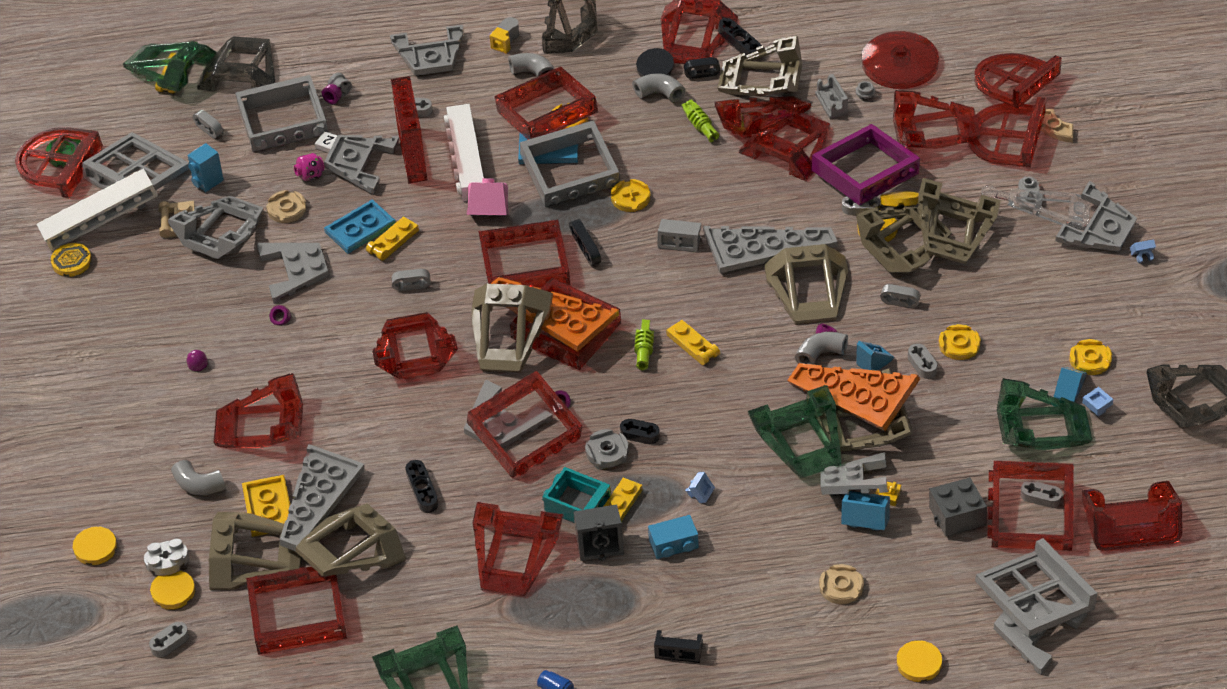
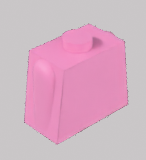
M482 178V182L469 183L467 215H509L508 185L504 182H494L493 178Z

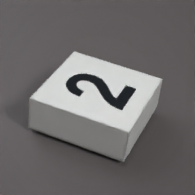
M324 131L315 142V149L329 153L337 135Z

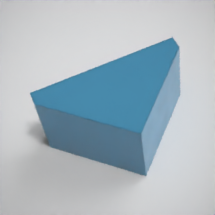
M858 341L856 364L862 369L878 371L894 359V356L880 345Z
M1062 367L1053 400L1074 405L1086 379L1087 372Z

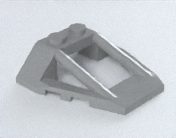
M228 196L212 201L210 206L204 208L199 205L194 207V211L191 212L187 210L180 211L169 218L168 223L183 246L218 259L250 238L262 217L263 207ZM213 212L196 230V218ZM223 212L246 220L236 232L229 230L220 236L219 240L203 235Z

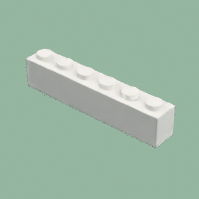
M470 104L446 107L447 115H444L445 127H449L446 129L447 139L452 140V142H449L450 154L454 153V155H451L452 166L457 167V169H453L455 181L459 180L456 183L457 194H462L463 202L468 201L469 183L482 182V178H484Z
M143 168L78 203L63 209L59 213L37 223V226L52 252L60 246L157 197L158 194Z

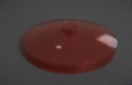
M894 31L881 34L869 41L862 52V68L865 74L873 82L893 89H909L928 82L936 74L939 66V53L935 45L924 36L912 32Z

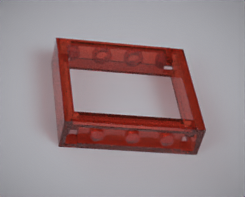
M561 66L494 96L497 112L528 140L559 131L598 113L596 96ZM560 87L564 88L576 99L529 122L513 109Z
M410 76L390 79L397 130L408 184L428 181L421 127Z
M558 219L478 231L487 284H491L500 277L519 282L522 285L541 288V290L571 285L570 272ZM555 239L560 267L492 276L487 249Z
M551 278L541 290L581 299L582 303L589 305L594 303L600 304L604 309L611 310V308L619 310V316L578 352L541 333L539 337H536L531 347L533 350L544 353L552 359L565 363L567 366L581 370L621 324V311L618 307ZM517 317L510 323L511 338L514 340L517 338ZM527 320L525 324V341L531 329L527 327L530 323Z
M538 371L533 372L470 410L467 415V424L511 478L525 474L530 467L543 463L548 456L559 453L567 444L577 442L581 437L583 427ZM536 391L567 428V431L514 463L482 422Z
M994 461L993 470H989L988 482H992V488H988V501H992V506H988V520H992V525H988L987 539H991V547L1035 549L1036 541L1044 538L1054 550L1072 551L1074 464ZM1000 478L1063 481V535L999 532Z
M311 566L246 578L258 655L347 639L337 575L322 576ZM331 581L336 620L261 633L256 594Z

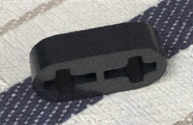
M714 57L689 60L683 66L685 76L689 79L713 77L721 71L719 60Z
M625 419L620 424V433L627 440L644 444H655L660 439V429L654 423L636 419Z

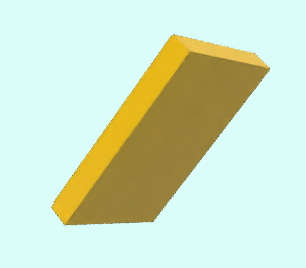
M284 475L242 483L247 513L285 523L289 514L290 501ZM251 530L252 537L269 534Z

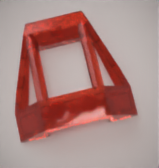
M673 0L665 6L661 16L663 49L673 56L674 63L685 64L693 59L709 58L714 54V50L725 42V38L718 33L710 44L714 26L715 29H718L719 21L723 18H730L737 23L738 16L720 0ZM683 13L709 17L701 48L674 44ZM669 22L672 23L671 29H670V33H669Z
M895 90L893 124L897 142L905 148L937 149L969 143L980 138L981 134L973 107L955 102L947 104L938 101V98L931 96V98L920 96L921 93L916 91ZM917 104L945 110L914 116ZM954 117L958 134L925 140L924 132L917 131L915 123Z
M794 96L769 97V101L757 102V98H749V102L739 103V99L714 102L723 128L731 131L732 134L740 135L741 138H751L752 134L761 133L811 109V103ZM764 107L758 111L741 113V108ZM779 108H782V110H778V114L773 115V113H771Z
M799 110L790 111L759 129L739 149V153L754 160L762 152L789 163V175L807 181L814 173L812 171V155L822 150L830 129V123ZM788 125L810 135L798 144H795L774 134ZM818 139L810 157H808L803 149Z
M428 312L387 319L381 331L382 336L378 338L376 342L377 347L373 349L372 353L376 366L397 379H411L414 376H428L440 372L456 353L458 347L455 336L448 334L444 326L440 327L438 321ZM425 330L431 356L401 361L396 335ZM434 332L436 333V335H437L440 339H438V340L435 339V334H434Z
M294 373L273 378L268 381L266 387L260 390L257 387L252 390L250 396L241 401L238 398L216 410L213 441L215 446L223 448H264L301 437L303 401ZM272 393L280 403L247 406ZM280 412L279 424L270 427L269 435L237 436L239 415Z
M477 502L472 523L481 590L525 596L559 538L563 514L541 511L540 516L501 511L499 505ZM485 529L494 533L486 563ZM502 535L534 539L524 573L493 568ZM546 539L545 544L539 554L542 540Z

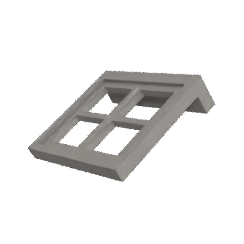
M131 132L82 163L83 179L105 189L115 182L126 178L136 170L144 168L146 174L154 178L150 181L154 189L157 190L189 169V162ZM133 145L148 154L134 161L120 152ZM115 156L128 163L129 166L117 173L102 164ZM157 158L172 167L158 174L144 165ZM144 203V204H142V205H140V206H138V207H136V208H138V209L141 210V209H143L144 207H146V203Z
M1044 538L1036 541L1035 551L976 574V583L1028 637L1095 610L1097 592ZM1036 564L1051 580L1033 587L1018 571ZM1012 574L1027 590L1009 597L994 581ZM1059 588L1074 604L1056 611L1041 594ZM1035 598L1050 614L1031 621L1016 604Z

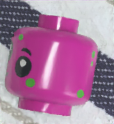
M314 153L298 157L296 165H294L296 176H299L303 181L319 178L322 175V171H324L322 158Z

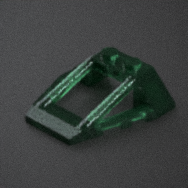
M195 41L148 44L142 46L123 63V67L137 75L142 74L146 76V80L150 82L156 81L157 85L161 88L179 92L188 84L187 69L195 62L209 65L218 56V52L207 45L199 44ZM177 51L171 58L154 59L161 52ZM167 66V69L163 76L147 69V67Z
M1002 379L997 404V416L1004 444L1038 450H1051L1091 443L1093 438L1085 406L1063 397L1059 400L1047 395L1048 391L1043 389L1037 391L1030 388V384L1023 381ZM1026 397L1053 405L1049 407L1020 408ZM1063 414L1068 435L1035 438L1033 430L1023 428L1021 416Z
M827 385L807 391L806 400L771 411L767 404L748 411L753 426L763 441L800 478L819 473L830 466L841 465L836 404ZM824 412L831 441L817 420ZM810 423L824 448L796 457L781 432Z
M458 625L437 632L436 638L401 652L395 653L394 649L372 656L380 679L388 689H401L394 678L400 679L404 689H414L408 675L439 664L450 689H469L466 644ZM454 654L456 656L460 687L447 662V659Z

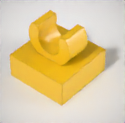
M887 482L888 492L879 493V489H877L876 495L890 496V506L896 507L901 493V485L897 484V482Z

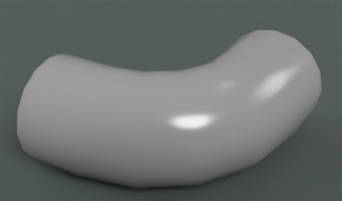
M520 53L508 56V63L512 74L532 72L543 83L552 81L556 76L553 65L539 54Z
M661 73L645 75L632 82L633 89L639 98L652 93H662L670 101L676 102L685 94V88L680 82L669 75Z
M838 332L814 334L807 338L798 348L795 360L798 364L814 365L817 357L823 353L844 355L848 345V335Z
M188 460L179 461L171 468L174 479L179 486L191 494L206 496L226 490L219 470L208 474H198L195 472L192 463Z

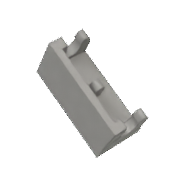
M834 74L828 75V82L825 85H822L823 82L819 79L815 95L829 119L847 115L848 98Z
M661 219L658 228L657 248L698 252L701 236H699L701 223Z

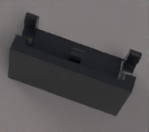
M657 630L654 642L655 658L700 663L703 634H698L697 640L663 637L662 630Z

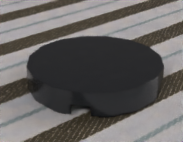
M660 48L644 51L636 62L637 72L640 77L660 73L670 76L675 67L673 56L668 51Z

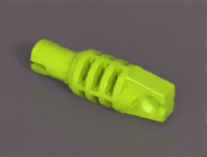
M692 99L682 104L687 119L698 132H703L709 142H714V139L717 140L720 134L712 126L711 119Z
M642 319L641 329H636L634 351L637 354L636 367L639 370L648 369L649 356L653 352L654 331L649 330L650 320Z

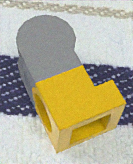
M512 17L505 18L489 35L492 49L506 54L511 50L510 43L519 36L518 20Z

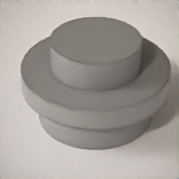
M862 81L856 87V95L860 98L868 99L875 94V88L869 81Z

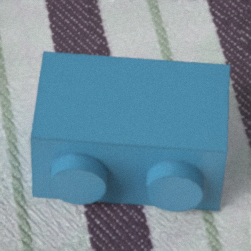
M207 143L187 155L189 160L188 167L192 175L191 181L196 188L207 192L224 181L219 153Z
M849 491V494H845L842 500L841 524L849 525L850 527L885 530L890 519V496Z
M690 515L648 526L649 542L656 559L670 557L699 548L698 533Z

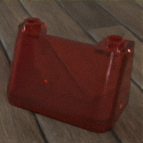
M1169 481L1153 483L1148 489V499L1105 504V498L1101 491L1097 489L1082 490V502L1096 548L1100 551H1114L1178 542L1183 533L1182 501Z

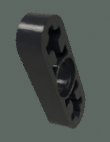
M723 18L719 21L718 33L742 54H751L757 51L756 48L762 46L761 43L734 20ZM740 36L743 37L745 40L738 41L735 39V37Z
M581 220L569 222L571 234L589 265L601 263L599 250Z
M411 460L405 466L407 479L420 510L425 513H431L438 508L437 494L424 463L420 460ZM414 469L419 471V476H416ZM420 483H425L428 485L424 489L416 488V486ZM425 496H428L431 503L425 501Z

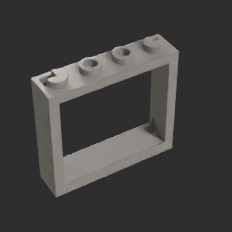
M310 75L235 93L252 152L318 137L324 131L328 132L326 119ZM309 95L317 118L316 120L258 134L253 133L246 110Z
M594 120L520 142V155L545 207L611 188L619 182V171ZM594 140L608 171L548 188L533 157Z

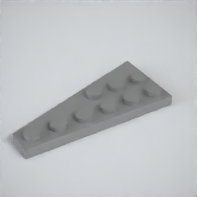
M703 226L704 235L720 273L765 264L784 248L826 244L831 248L837 247V239L830 227H807L804 230H793V227H785V230H774V227L742 226L740 229H729V226H721V229H710V226Z

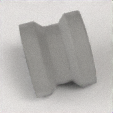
M335 73L328 80V85L335 84L337 87H340L342 91L341 97L346 96L352 89V83L342 73Z

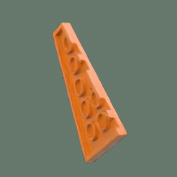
M500 277L491 283L522 285L519 282ZM551 291L553 293L551 312L541 329L578 352L619 316V310L611 308V310L604 309L600 304L596 303L589 305L582 303L581 299ZM506 307L518 314V307ZM526 309V320L533 324L537 313H530Z
M799 363L787 381L791 385L886 431L921 378L917 374L908 376L896 372L887 374L875 370L854 368L846 370L841 367L825 368L821 365Z

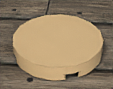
M283 190L269 198L266 206L267 213L272 220L279 223L297 221L306 212V200L299 192L294 191L292 193L289 190Z
M845 564L833 565L829 570L821 574L819 588L823 597L831 603L849 604L856 601L862 595L864 580L861 573L859 574L856 568Z

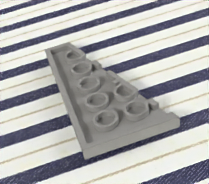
M308 444L307 454L304 457L303 467L299 473L293 493L292 504L288 510L289 514L281 533L280 546L295 551L300 541L330 515L364 472V464Z

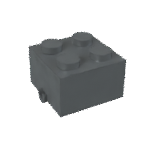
M971 477L929 488V508L934 515L935 524L940 526L945 537L987 525V506Z
M617 505L573 512L576 542L581 561L597 558L600 561H604L609 556L624 554L622 523Z

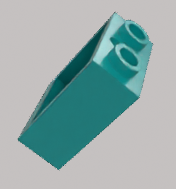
M564 467L561 473L555 476L551 487L544 491L542 500L544 501V510L546 512L574 522L573 512L582 509L559 501V498L568 486L592 496L583 510L603 507L611 496V488L607 483Z

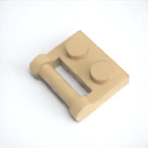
M163 201L159 203V212L161 213L159 235L161 237H177L173 229L169 227V213H174L175 215L183 210L188 212L194 211V201L178 203Z

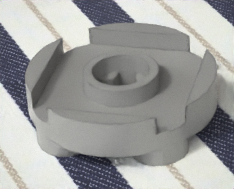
M610 429L599 430L590 436V440L585 445L587 459L597 469L615 467L627 461L629 452L628 441L620 432L618 435ZM607 446L611 450L605 451L604 447Z
M181 539L151 543L144 555L146 569L149 572L150 570L155 571V575L159 576L176 573L180 570L179 566L183 563L186 565L189 561L187 547L182 543Z

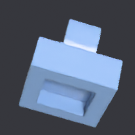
M1154 239L1136 242L1130 247L1131 256L1137 255L1136 260L1138 263L1143 261V254L1148 256L1149 261L1153 260L1154 255L1152 251L1156 248Z
M1097 387L1083 397L1082 403L1099 417L1106 412L1107 408L1113 405L1114 399Z
M698 472L694 480H691L689 488H686L685 491L690 497H695L699 503H706L715 486L705 472Z

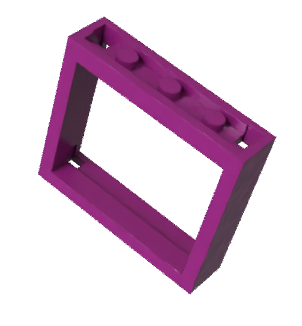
M873 124L812 155V171L859 206L919 174L920 157ZM869 143H872L898 162L860 184L832 164Z

